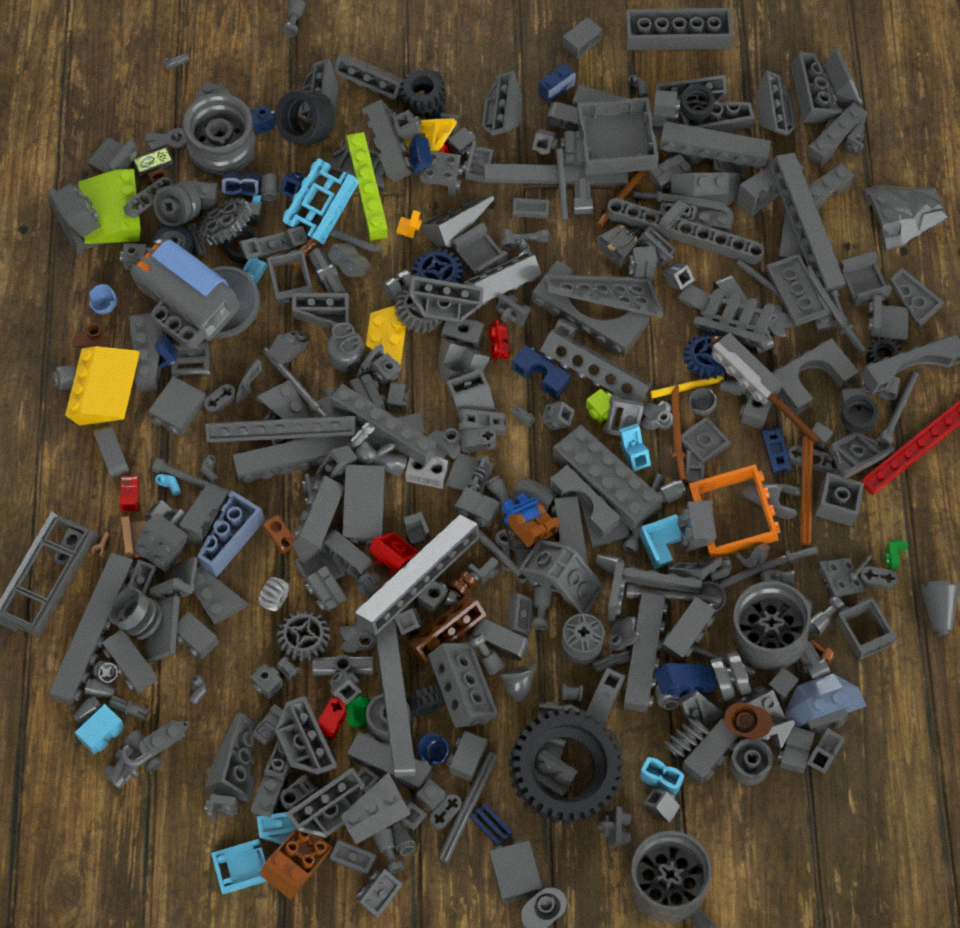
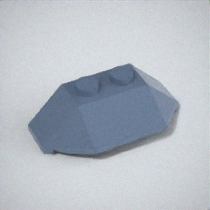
M830 674L796 686L784 715L794 720V727L804 729L810 720L844 708L849 713L866 707V703L857 686L835 674Z

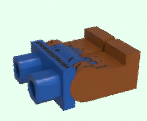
M524 493L516 498L515 504L508 500L504 502L501 508L506 514L504 522L510 525L527 547L536 544L539 539L545 540L555 535L561 523L556 517L552 519L545 512L544 507L538 503L536 497L529 499Z

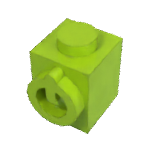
M602 389L586 400V409L589 415L594 420L597 419L599 423H602L604 420L607 421L610 408L609 400L612 396L609 392H604Z

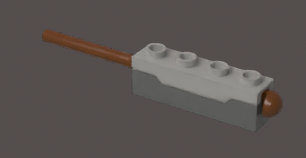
M730 332L724 337L714 336L711 339L710 345L712 347L711 355L713 359L723 365L726 372L734 376L742 388L747 389L752 394V397L763 405L768 401L773 402L814 444L818 442L820 438L776 396L781 390L782 383Z

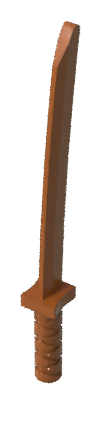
M649 170L639 171L616 198L624 200ZM606 211L596 223L600 228L607 222Z
M676 384L672 392V415L674 417L672 427L675 453H672V457L677 462L679 480L686 482L687 477L683 458H686V454L682 450L679 386Z

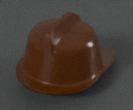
M738 702L732 704L725 713V725L730 732L750 739H761L769 734L772 728L771 715L767 710L758 706Z

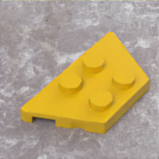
M454 118L420 120L422 126H420L422 134L418 136L428 138L430 151L439 152L457 121ZM403 138L404 142L407 144L408 147L411 144L413 138L408 141H406Z
M395 306L372 312L369 320L366 349L371 351L378 344L383 345L384 354L388 353L392 359L399 363L401 368L407 326H402V321H397L398 316L395 315Z

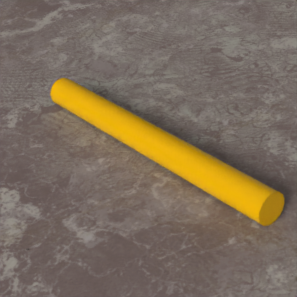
M718 375L716 380L710 377L709 380L704 378L679 384V392L720 383L721 380H724V377ZM675 386L650 391V396L653 399L670 395Z

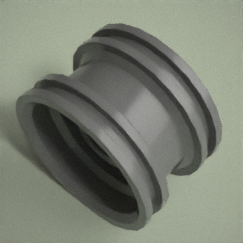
M209 94L196 100L186 111L183 125L187 139L188 154L192 163L198 169L210 175L223 176L228 171L239 172L251 162L256 149L252 115L243 101L229 94Z

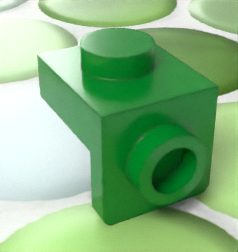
M893 540L888 542L885 550L886 553H884V563L888 565L889 570L897 571L900 564L898 553L906 551L908 541Z
M359 695L346 705L348 726L359 729L367 727L366 707L371 699Z

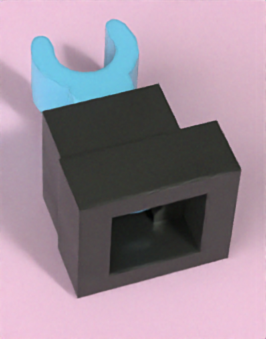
M254 195L252 203L247 202L252 209V216L249 217L250 221L245 222L247 225L260 227L262 216V201L260 200L262 195Z

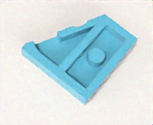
M287 812L272 814L271 818L257 816L259 837L279 845L296 828L286 816Z

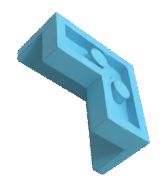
M677 515L641 527L640 539L654 569L673 563L667 546L681 541L682 533L677 524Z

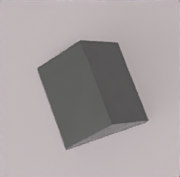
M524 477L517 483L510 500L515 504L516 498L523 493L529 499L536 497L538 503L544 507L545 512L548 514L551 506L554 505V499L558 498V495L552 489L528 477Z

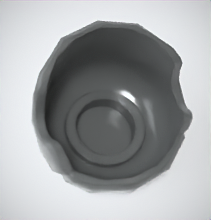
M696 389L689 397L690 409L696 415H709L717 406V396L711 389Z

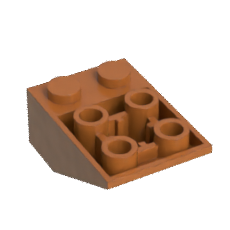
M295 829L265 862L259 875L292 900L333 850V847L319 836L299 832Z

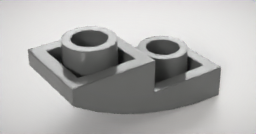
M691 284L687 285L677 297L690 309L695 308L700 313L702 310H706L710 301L708 300L707 293Z

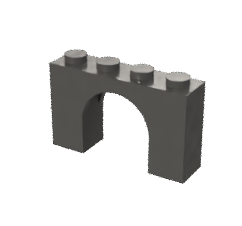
M833 339L820 342L813 350L805 351L801 357L793 358L784 367H778L771 372L782 383L778 395L796 415L811 408L813 398L799 380L798 375L803 370L808 368L824 370L840 389L856 381L859 373Z

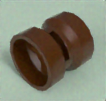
M465 570L458 575L459 577L456 580L454 579L449 584L450 588L458 592L461 598L467 594L469 589H472L477 584L474 577Z

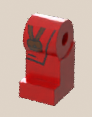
M138 475L122 476L121 496L119 498L121 512H139Z

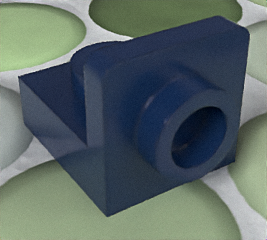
M165 334L158 337L155 348L157 353L162 356L158 366L163 368L166 365H172L176 361L178 349Z

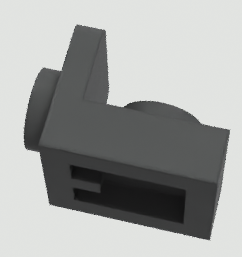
M860 123L847 137L844 146L849 152L858 156L862 153L864 144L861 141L865 136L863 134L865 127Z

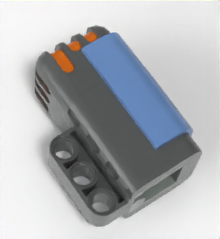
M157 239L153 242L154 246L152 248L148 247L146 249V255L144 257L140 256L137 264H132L130 268L131 276L140 291L158 303L151 313L156 325L185 348L194 349L204 339L212 340L237 313L240 303L234 290L217 273L172 240ZM188 336H192L191 339L186 340Z

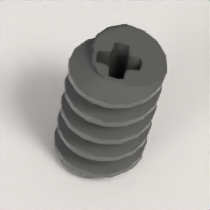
M695 716L694 720L687 718L688 726L683 723L681 724L683 732L678 729L675 730L678 737L670 735L672 743L664 741L667 748L677 758H679V755L684 758L686 757L684 750L692 751L690 744L698 745L696 738L704 739L702 732L709 734V730Z

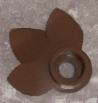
M95 323L88 325L85 331L78 332L72 340L73 347H82V349L96 346L109 348L110 344L109 338L104 335L103 328Z

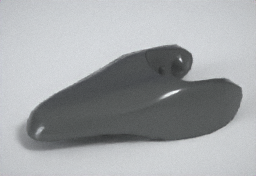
M779 483L762 484L763 488L767 487L770 498L767 501L769 505H773L774 516L782 519L796 517L797 511L782 506L779 498L781 491L790 495L800 496L802 493L800 488ZM745 485L741 489V494L762 507L756 485Z

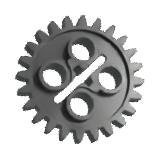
M239 197L235 200L231 198L229 202L225 200L224 204L219 203L217 208L213 207L211 212H207V216L202 217L204 221L199 222L200 226L197 227L198 237L202 242L210 246L213 244L217 245L219 242L223 244L225 239L229 241L232 235L236 236L237 232L242 231V227L247 226L245 222L250 221L249 217L252 216V209L246 200L244 201L243 198L239 199Z

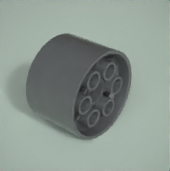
M777 581L757 583L745 590L735 605L732 634L735 649L741 658L753 667L769 671L781 670L797 662L807 645L811 612L806 599L794 587ZM755 606H760V614L754 608ZM782 606L788 608L784 614L781 612ZM768 611L774 612L775 615H773V614L769 615V614H768ZM750 620H756V621H757V622H755V623H753V624H750V623H749ZM785 621H790V622H792L793 624H792V625H789V624H788L787 622H785ZM740 627L746 628L748 631H741ZM796 629H803L802 633L793 632ZM755 638L758 641L756 643H752L751 641H749V639ZM785 639H790L792 643L786 644L783 641Z
M663 831L653 834L640 844L632 860L628 876V889L633 903L645 916L662 923L680 922L691 917L690 915L701 907L711 882L712 866L710 858L704 847L696 839L685 833ZM670 849L678 851L675 860L674 858L670 859ZM646 857L651 862L652 867L641 862V860ZM659 858L664 859L666 864H657L656 860ZM679 862L684 863L687 868L678 869L676 864ZM699 867L701 873L689 875V871ZM650 874L653 880L646 881L642 875ZM666 875H674L673 878L666 879ZM691 882L694 888L687 889L683 883ZM643 886L649 889L642 891L640 887ZM657 893L661 899L657 901L652 900L650 894ZM684 895L692 896L694 899L689 901ZM677 897L681 903L675 905L670 901V898ZM663 900H667V906L662 905Z

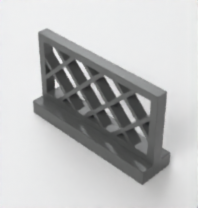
M55 188L48 190V202L76 256L84 254L86 249L104 244H84L83 237L66 222L53 197V194L58 191Z

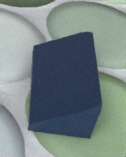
M415 135L408 148L413 173L417 174L432 164L428 138Z

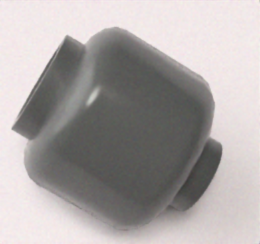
M73 365L56 367L55 371L52 372L53 386H56L61 391L71 390L76 374L75 367Z
M658 684L656 685L654 692L658 705L666 710L677 708L680 704L679 698L682 695L671 696L669 694H661Z

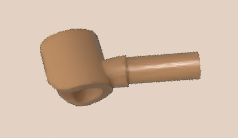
M105 532L99 545H95L92 548L94 555L97 550L101 549L99 556H105L104 547L109 533Z

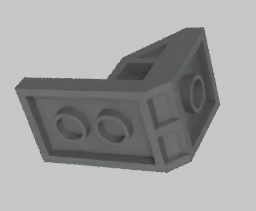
M539 539L518 569L524 576L547 590L560 593L576 614H587L604 589V586L578 552L570 546Z

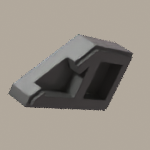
M690 450L686 451L685 472L687 481L684 482V485L703 480L705 475V466L692 455Z

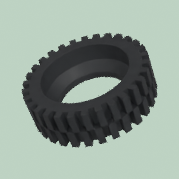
M561 708L556 712L551 710L545 715L538 716L520 733V736L514 743L515 746L511 750L510 755H512V758L509 760V766H511L509 775L514 780L511 783L512 787L517 788L518 792L516 795L518 799L522 797L525 801L522 804L526 808L530 806L532 808L531 812L535 815L537 813L541 814V818L544 820L550 818L552 819L551 822L558 823L563 821V824H568L571 821L575 823L580 822L582 819H587L609 804V801L616 795L615 791L620 787L621 783L619 780L623 777V771L620 770L624 766V760H620V756L623 754L622 749L617 750L616 747L619 744L618 739H612L610 735L613 734V731L611 729L606 731L604 728L606 723L602 720L599 723L595 721L596 716L593 714L589 717L586 716V711L580 710L577 713L574 708H569L567 711ZM555 738H570L581 743L588 750L593 761L594 773L591 783L584 792L574 797L561 798L548 793L540 785L535 774L534 764L539 749L546 742Z

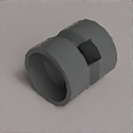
M405 269L396 274L395 278L391 277L382 283L385 293L393 303H396L398 296L410 287L412 275Z

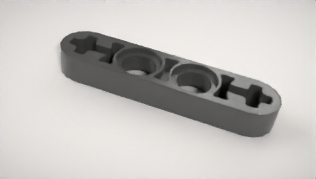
M162 177L125 204L123 207L124 213L131 218L142 214L153 206L155 196L151 193V190L157 192L161 186L174 185L172 180ZM140 198L145 199L147 204L141 202Z

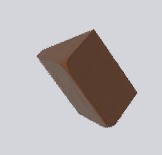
M164 167L146 175L150 184H153L162 177L169 178Z

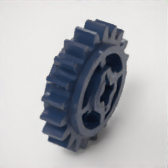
M431 248L430 254L424 251L423 257L417 256V261H414V268H412V274L418 277L461 283V276H463L462 263H459V257L454 258L453 252L447 255V249L441 253L440 248L437 249V252H434Z
M702 332L701 338L694 335V340L689 339L688 344H685L683 353L684 364H688L687 370L693 369V375L700 373V379L703 375H706L707 380L710 379V376H713L716 380L718 374L724 377L726 372L725 367L720 363L716 364L717 362L711 355L712 347L710 341L713 338L711 332H709L708 336H705Z

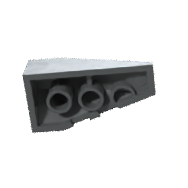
M240 712L236 713L211 765L205 788L216 795L236 797V800L251 801L255 786V776H252V765H255V758H252L254 722Z

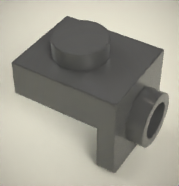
M764 542L757 545L751 554L743 550L738 552L736 557L740 559L739 561L742 565L752 568L767 558V551L770 547Z
M494 557L480 570L472 563L468 566V573L474 577L476 582L482 585L489 578L493 579L499 571L498 561Z

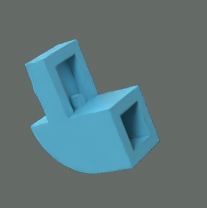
M636 423L619 429L621 450L632 471L651 466L649 451L642 442L639 425Z

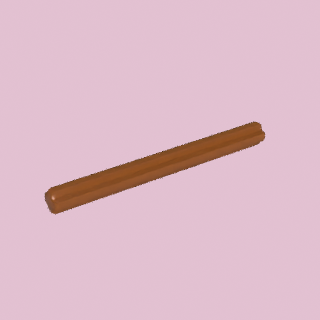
M803 436L800 533V544L802 546L811 545L813 442L807 436Z

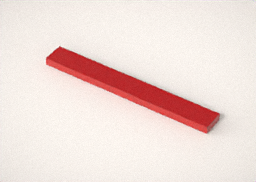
M960 400L862 478L860 482L864 483V488L874 496L959 427Z

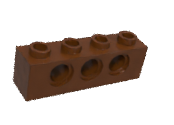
M466 595L406 642L416 659L427 663L430 661L428 655L441 644L455 641L484 618L486 613L477 599Z

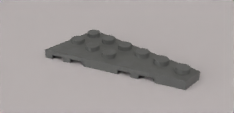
M544 275L543 283L548 293L659 318L663 317L664 312L650 278Z

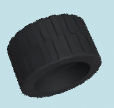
M291 90L285 93L276 106L275 124L278 128L277 130L289 143L317 144L323 142L324 139L329 137L335 124V113L331 100L318 90ZM304 101L309 105L312 113V122L306 133L302 130L298 121V112Z

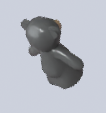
M363 441L355 451L357 460L354 465L371 464V466H385L386 472L401 477L406 466L407 455L390 452L395 448L394 443H389L376 451L367 441Z

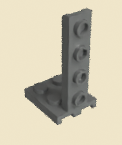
M616 562L607 621L615 622L616 615L620 616L625 583L682 593L700 594L702 580H698L695 577H679L672 573L667 575L660 574L655 570L642 571L636 567L625 568L624 563Z

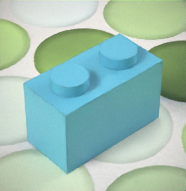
M104 704L75 734L78 740L95 755L98 751L100 752L105 749L111 738L117 737L122 732L124 725L122 720Z

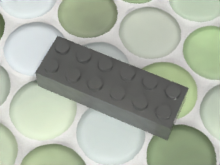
M731 8L626 9V51L731 49L733 40Z
M582 425L553 447V459L562 468L568 465L571 469H575L579 473L580 478L592 486L594 492L602 495L607 504L619 512L620 521L632 532L661 509L662 497Z

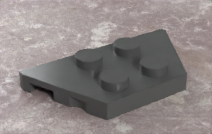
M347 144L341 150L334 152L327 161H324L331 165L330 172L342 175L344 171L356 178ZM368 149L378 190L384 191L383 165L379 157L380 153Z
M852 433L832 443L829 450L842 478L846 479L892 455L895 448L889 446L887 449L878 445V440L874 438H869L862 433Z

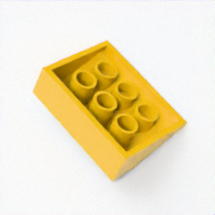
M98 346L81 349L65 416L79 426L123 420L140 352L137 350Z

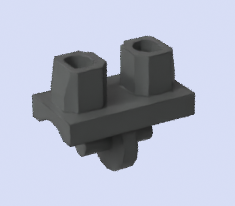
M502 294L496 306V310L502 314L501 321L506 322L510 320L522 328L530 314L531 308L526 304L522 306L516 304L517 299L512 294L508 296Z
M130 748L127 750L126 754L129 759L134 760L138 758L134 750ZM119 749L115 755V759L118 761L115 767L109 765L103 772L118 789H121L123 784L128 782L131 777L135 779L139 777V773L136 771L139 766L130 767L122 761V749Z
M615 807V810L609 811L608 815L604 816V822L598 823V829L603 830L604 837H608V848L614 849L618 845H627L631 842L630 832L622 831V826L630 825L631 814L623 812L622 807Z

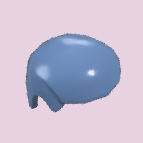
M97 285L89 292V305L97 314L110 313L117 305V295L109 285Z

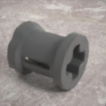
M287 656L283 657L275 667L278 672H281L288 678L287 680L290 683L302 671L300 667H295Z
M563 684L562 702L573 700L582 703L583 685L575 687Z

